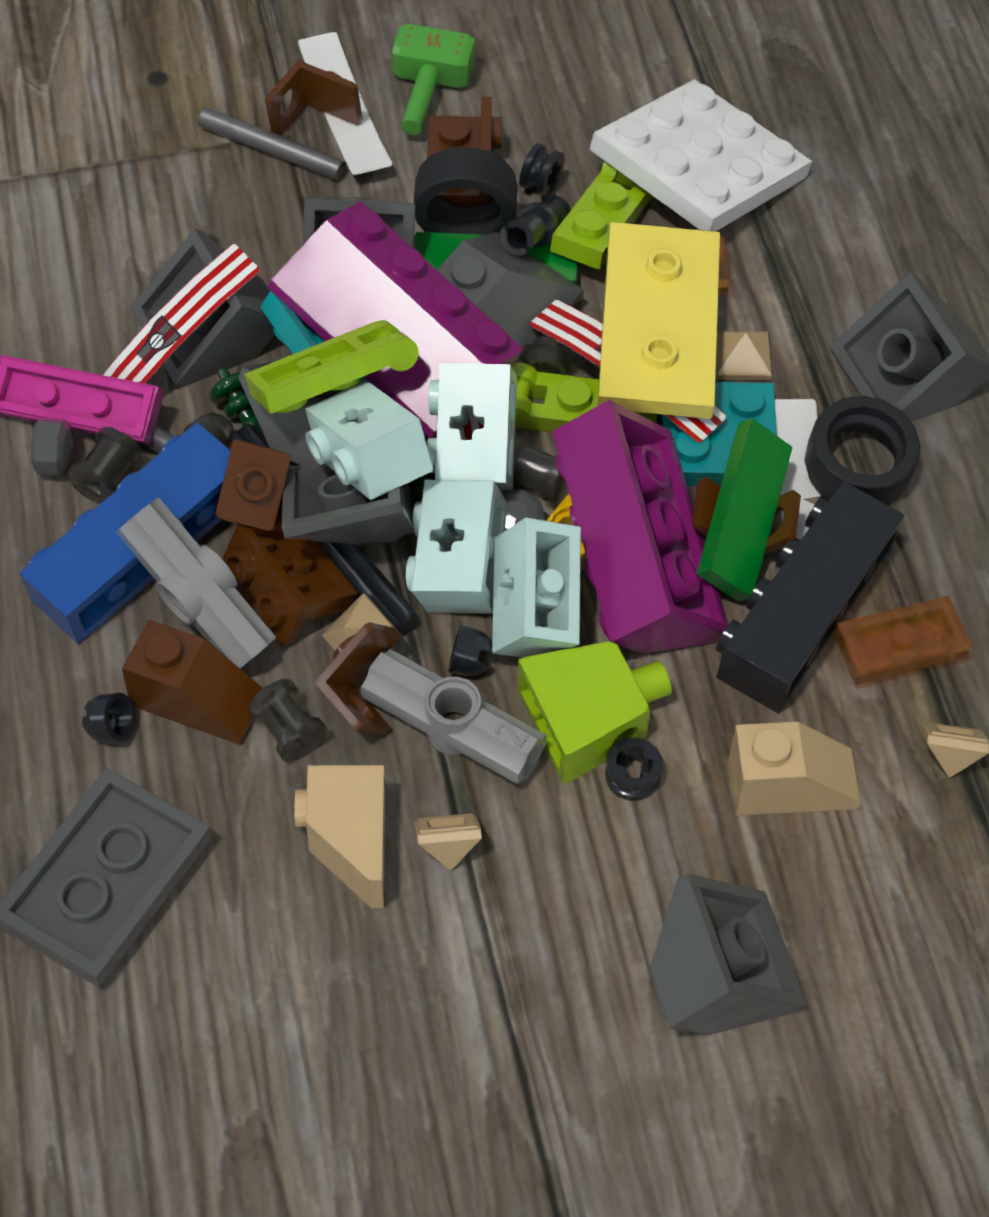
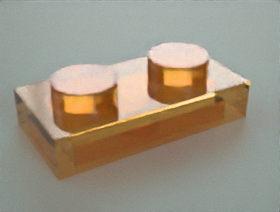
M950 596L837 623L834 634L855 685L967 658L972 646Z

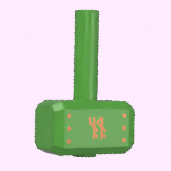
M413 24L399 27L392 51L393 73L399 78L415 81L401 124V128L405 133L418 135L421 132L436 84L455 88L469 86L476 60V39L470 34Z

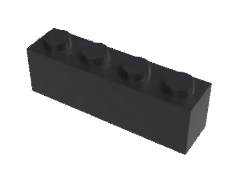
M842 481L830 500L821 496L806 519L805 527L809 529L800 540L795 537L794 541H788L776 562V567L780 569L772 581L763 577L753 590L746 605L750 612L744 621L740 623L732 620L720 637L716 651L722 654L716 678L779 714L893 548L905 514L845 481Z

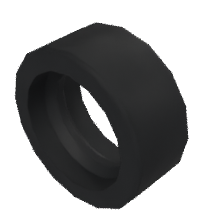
M454 147L432 154L420 165L415 179L413 204H416L415 219L417 224L424 232L479 235L497 232L500 234L502 228L508 226L506 223L515 220L518 186L515 172L504 159L490 151L474 147ZM451 188H471L490 195L494 200L481 206L463 207L450 204L439 198L437 194Z
M864 395L846 397L827 406L815 421L807 443L804 462L809 479L826 498L830 499L842 481H845L887 505L898 499L909 484L918 463L921 444L915 426L902 410L882 399ZM859 431L871 434L883 441L893 453L895 459L894 466L885 474L864 475L853 472L841 465L830 452V440L840 432Z

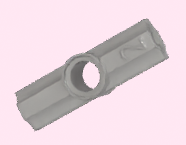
M159 497L117 530V535L157 581L155 583L156 590L167 607L185 624H193L210 644L236 666L241 668L276 638L235 589L237 587L236 579L226 563L211 548L205 545L199 546L184 528L183 524L172 514Z
M391 649L386 653L381 652L369 667L367 677L361 686L362 698L425 732L430 745L437 751L448 755H460L463 753L516 784L529 777L546 746V734L482 700L477 687L469 680L461 677L442 678ZM449 712H457L465 717L450 720L442 717V715Z

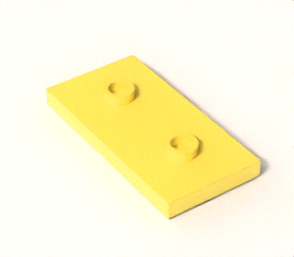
M610 222L597 406L611 400L633 412L712 419L715 407L720 232Z

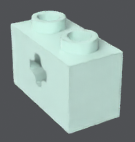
M440 363L439 380L430 381L428 394L430 415H438L437 438H428L427 449L433 471L430 473H435V480H494L499 490H513L517 374L510 364ZM469 415H474L484 427L483 429L474 430L472 439L467 440L461 431L458 430V426L467 425Z
M364 381L305 408L311 428L305 434L306 442L316 462L320 465L324 463L336 472L344 485L351 484L369 500L433 471L420 419L368 381Z
M425 480L423 499L415 503L413 510V528L418 539L416 556H410L407 561L406 583L408 590L414 594L427 613L493 614L494 538L505 531L508 505L494 480Z
M524 518L494 538L493 654L524 658L569 649L579 645L581 527Z

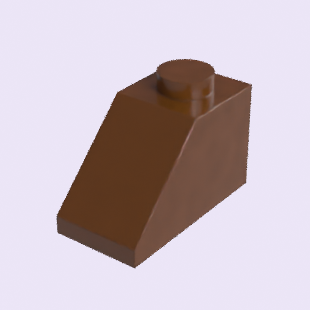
M148 620L122 667L127 694L135 708L238 745H242L266 698V690L206 639L152 620Z

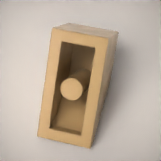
M800 722L740 724L735 726L728 763L736 816L859 809L861 802L851 748Z
M308 765L307 789L295 790V827L307 828L309 851L370 908H384V765Z

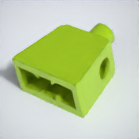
M610 641L527 656L518 660L517 692L535 729L546 734L545 749L562 784L571 782L605 763L610 749L618 741L626 738L645 739L650 717L648 703L669 696L672 693L668 673L659 660L630 670L618 645Z

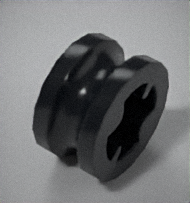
M535 144L529 151L522 166L519 178L520 187L526 190L536 187L538 195L543 197L549 196L555 189L562 174L565 161L564 153L555 150L549 154L545 145Z
M626 738L618 741L610 749L606 761L605 779L610 791L617 797L628 801H640L650 797L657 790L660 782V773L662 771L661 754L657 747L641 738ZM628 761L641 762L640 778L626 776Z

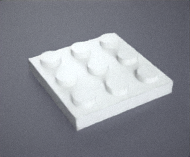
M695 79L595 131L589 149L699 230L714 232L807 178L812 164L810 159L794 149L789 142L778 138L754 121L749 114L738 110L715 94L710 87L701 84Z

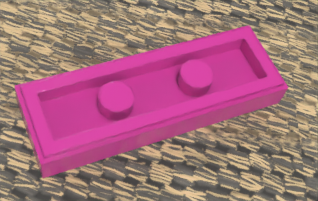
M1 355L0 415L32 422H38L42 418L67 420L71 430L151 446L165 392L159 386Z

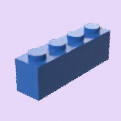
M198 422L182 435L171 438L163 446L159 455L139 472H133L126 476L118 485L117 490L99 506L81 514L66 534L50 547H45L33 555L27 567L19 573L31 601L79 645L154 580V577L117 535V530L159 497L172 514L183 524L196 542L199 541L222 521L216 517L215 511L230 454L229 449Z

